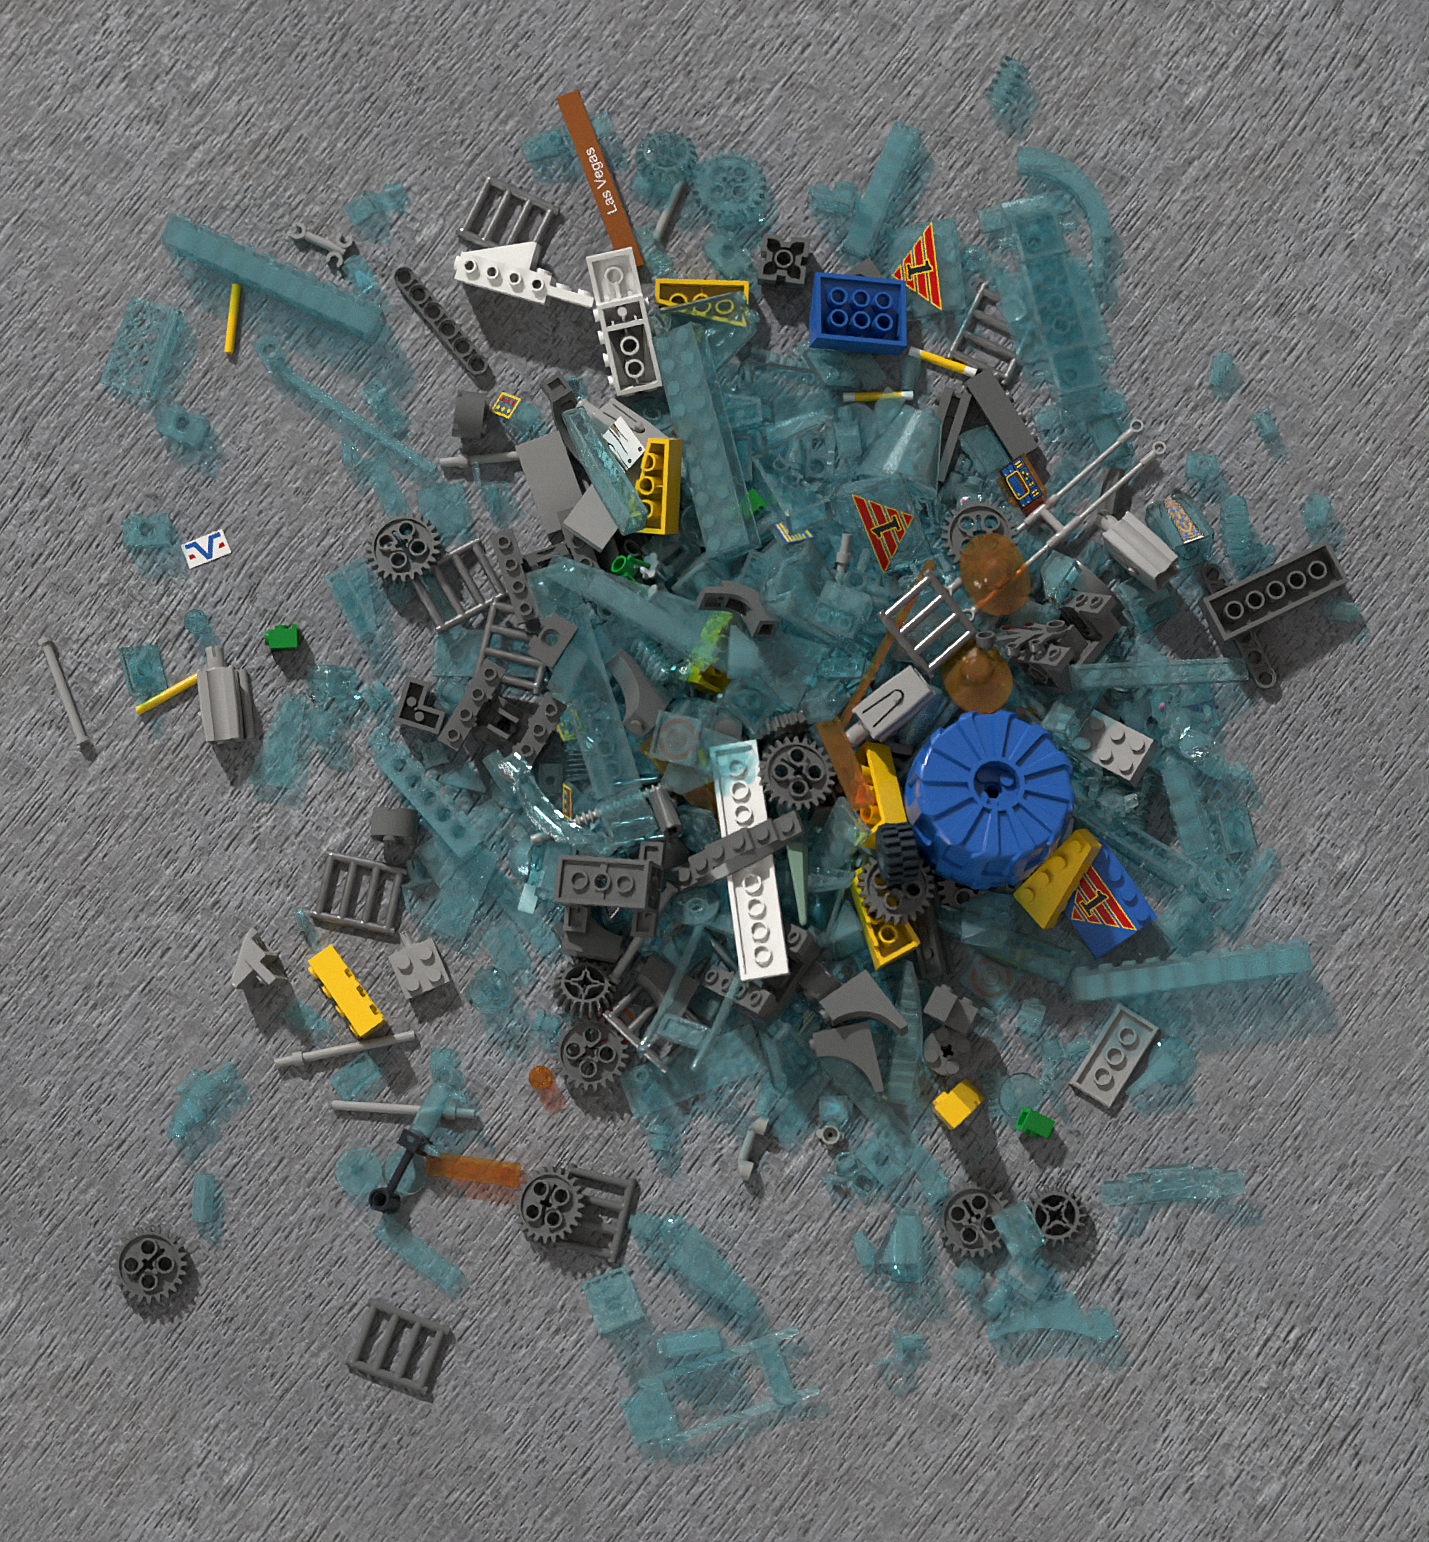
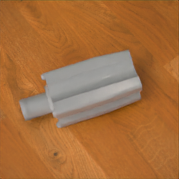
M610 398L609 402L600 409L587 399H582L577 404L576 410H574L575 415L590 423V430L584 436V439L593 446L620 416L644 448H646L648 438H668L646 419L614 398ZM644 452L631 466L640 474Z
M1108 510L1100 512L1103 517L1099 513L1097 514L1094 524L1104 531L1102 536L1105 551L1123 566L1130 575H1133L1155 593H1158L1168 580L1180 573V567L1177 565L1179 557L1131 512L1127 511L1125 516L1119 521Z
M224 646L206 647L208 669L204 671L197 669L196 671L201 712H198V717L203 722L206 742L209 745L244 741V728L238 671L233 665L225 667Z
M909 666L853 708L852 713L858 715L859 722L846 731L843 736L853 748L869 735H871L872 739H878L879 742H883L916 716L937 694L924 680L920 672L916 668L914 669L912 666Z

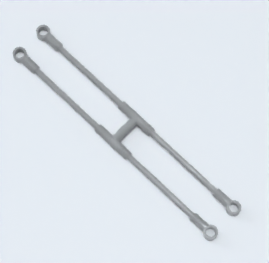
M1134 419L1131 421L1130 428L1119 436L1112 446L1057 494L1049 497L1014 530L1020 534L1026 527H1030L1042 517L1057 533L1045 543L1046 545L988 596L984 599L981 598L970 609L962 610L965 615L970 614L972 616L969 619L972 623L975 620V616L988 606V602L1049 549L1052 550L1075 528L1082 524V520L1143 467L1146 468L1157 457L1165 456V443L1162 441L1155 442L1152 450L1139 461L1138 465L1083 513L1075 516L1065 526L1049 512L1065 493L1119 446H1123L1135 435H1141L1144 431V424L1141 420ZM1139 425L1141 426V428L1139 430L1133 429V426ZM1162 447L1163 451L1157 452L1155 449ZM998 546L993 548L991 551H996L998 549ZM969 569L964 575L957 577L951 584L943 587L953 597V593L964 585L966 580L973 574H970Z

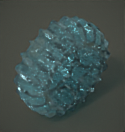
M666 128L663 132H659L656 129L654 135L647 133L646 138H641L640 144L636 147L635 161L637 171H641L642 178L648 177L649 183L656 181L657 187L661 183H664L666 187L669 186V183H673L675 186L678 185L679 181L685 183L687 177L691 178L693 171L696 169L698 155L695 144H691V139L685 138L683 132L679 135L676 134L675 129L672 132H668ZM653 152L655 154L654 158L650 160L648 156ZM680 156L684 158L681 163L678 162Z
M1237 495L1223 497L1220 503L1219 516L1224 555L1228 558L1245 557L1249 553L1250 521L1246 499L1243 496Z

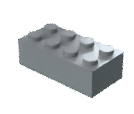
M1072 699L1052 733L1054 737L1052 743L1055 747L1136 788L1159 748L1153 739L1075 699Z

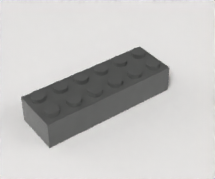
M1327 539L1204 598L1198 606L1219 646H1222L1344 587L1349 579Z

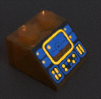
M1022 453L998 470L996 482L1002 491L1006 490L1010 497L1008 502L1013 511L1018 510L1021 515L1045 501L1048 492L1025 453Z

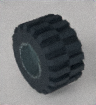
M909 822L879 825L876 831L875 844L878 867L883 881L886 885L916 881L919 873V855L912 826Z

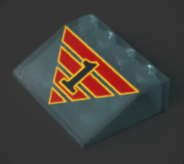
M956 218L931 220L885 231L890 278L906 281V321L965 315L966 302Z
M901 472L840 484L829 497L843 533L852 535L850 551L862 580L884 576L933 556L932 549Z

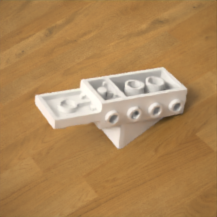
M536 242L461 252V256H457L455 259L454 269L457 271L454 279L459 282L548 307L550 306L551 298L590 309L597 308L594 294L581 289H578V293L571 292L572 288L556 283V279L552 277L550 271L536 268L542 248Z
M632 247L586 257L597 308H592L595 322H600L602 329L597 331L600 345L605 344L607 353H603L605 367H610L612 375L608 376L610 389H615L617 396L621 395L622 397L632 396L635 392L642 390L644 392L657 390L658 387L663 386L661 378H665L663 365H658L656 356L660 355L657 341L653 342L651 333H655L653 320H648L646 311L650 310L648 297H643Z

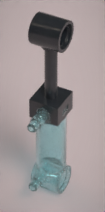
M441 1064L433 1071V1083L409 1129L404 1128L397 1141V1144L403 1146L406 1150L387 1187L376 1188L370 1193L369 1205L373 1210L385 1214H394L398 1211L401 1205V1198L395 1190L414 1154L424 1157L428 1154L435 1158L440 1156V1151L432 1146L433 1142L430 1138L450 1099L463 1105L468 1102V1098L457 1091L464 1083V1074L460 1069Z

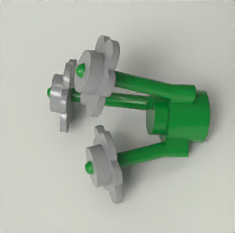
M656 553L646 556L644 561L636 559L632 555H628L627 558L619 556L614 560L611 571L625 584L620 588V594L623 596L624 601H637L638 606L641 607L643 605H650L656 599V590L658 589L656 584L645 589L642 579H633L636 573L634 564L641 566L640 572L643 574L644 579L656 576L660 564Z

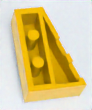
M965 1077L948 1094L945 1091L932 1102L935 1106L931 1110L952 1130L985 1097Z

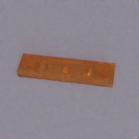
M836 715L815 724L852 812L875 804V800L838 716Z
M429 1151L426 1156L423 1175L518 1188L522 1164Z

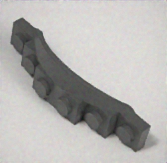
M559 371L543 381L539 387L550 400L553 420L557 431L559 430L564 445L582 467L593 475L598 476L607 464V461L598 448L584 439V436L590 430V423L575 415L574 410H576L578 401L572 392L573 389Z
M793 810L775 820L769 818L751 828L743 827L704 846V851L689 857L688 862L672 869L678 890L685 892L693 887H700L725 878L788 845L793 839L806 833L799 813Z

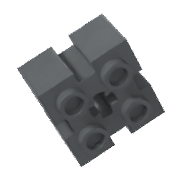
M764 233L761 258H766V261L760 260L758 285L776 287L777 282H784L786 289L804 291L806 266H802L801 263L807 264L810 239L791 237V242L782 241V235ZM781 259H787L788 264L781 265L779 263Z

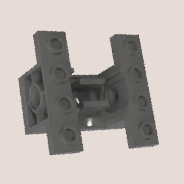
M574 507L557 512L565 541L526 555L520 552L512 528L489 535L519 625L542 618L536 601L581 586L586 603L609 595L595 549L562 527L563 522ZM550 565H558L559 569L557 571L547 574V568Z
M1052 588L1047 592L1039 605L1044 611L1059 613L1069 626L1068 633L1062 639L1048 640V644L1040 652H1031L1028 642L1020 647V654L1008 656L1006 655L1004 645L998 657L1004 663L1018 665L1037 690L1067 695L1121 628V624L1110 611L1117 602L1109 595Z
M485 658L437 740L459 752L469 734L509 756L499 776L520 788L530 769L535 770L558 731L556 725L568 706L546 694L534 716L495 693L497 686L506 673V669ZM505 720L511 723V728L507 732H503L498 728L499 724Z
M573 836L571 855L558 854L553 902L565 906L563 931L588 933L591 906L625 908L633 912L631 936L656 938L666 843L641 841L639 860L597 857L599 839ZM608 879V884L602 888L600 885L601 881Z
M784 920L782 921L790 974L757 979L749 983L746 981L742 982L741 977L734 972L729 973L712 965L700 983L705 989L721 996L741 1013L769 1027L773 1026L798 987L799 979L812 965L822 949L821 946L813 941L815 936L810 932Z

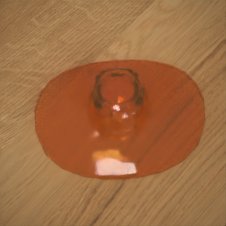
M983 533L974 537L966 544L961 553L959 569L967 593L976 606L984 612L998 616L1009 615L1019 610L1026 602L1030 592V575L1026 562L1016 545L1007 537L997 533Z
M972 638L939 667L940 677L947 693L966 712L978 711L980 715L991 714L1000 709L1007 702L1013 686L1012 674L1004 657L995 646L991 650L981 651L976 644V639ZM954 639L953 641H951V642L946 646V648H947L949 645H951L956 639Z

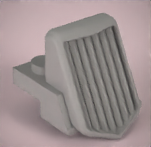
M253 927L244 937L231 977L232 986L235 989L245 990L256 978L264 985L283 986L289 979L273 964L279 956L260 938L259 933Z

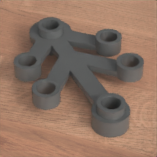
M1062 620L1050 621L1046 625L1026 622L1022 625L1023 629L1006 625L999 628V637H995L994 632L991 631L976 634V644L981 651H988L994 648V644L1012 642L1005 645L1006 655L1015 656L1020 654V647L1029 642L1031 652H1040L1044 650L1043 644L1048 640L1062 639L1068 633V627L1065 626V622Z

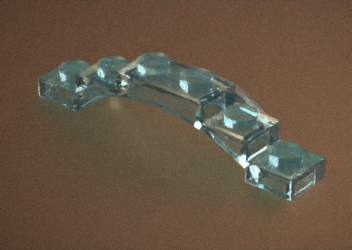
M513 752L501 760L498 767L515 782L511 789L517 793L525 813L540 830L555 838L558 842L570 843L579 852L587 848L595 857L607 858L616 851L618 846L602 831L597 834L590 832L561 814L549 802L536 784L530 772L532 766L517 752Z
M1193 1163L1145 1167V1172L1123 1174V1180L1101 1181L1102 1207H1127L1164 1201L1226 1198L1229 1195L1245 1194V1173L1243 1168L1219 1171L1218 1166L1194 1168Z

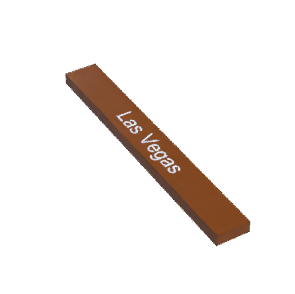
M577 89L557 97V102L614 251L632 247L636 268L645 265L580 91Z

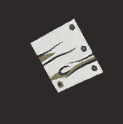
M621 416L595 444L619 479L645 451V448Z

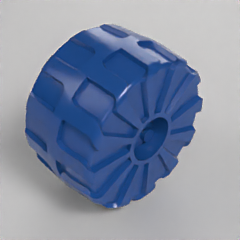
M1000 710L995 714L980 715L978 711H972L962 714L957 722L946 729L939 727L927 740L910 768L902 802L907 822L910 823L915 833L918 855L934 869V873L947 881L952 880L970 886L971 889L988 890L990 887L1002 886L1008 883L1014 885L1025 880L1054 853L1067 831L1076 797L1074 790L1071 788V780L1074 775L1071 763L1066 754L1058 751L1052 743L1054 737L1046 729L1038 724L1030 725L1019 720L1018 714ZM986 792L994 794L995 799L989 798Z

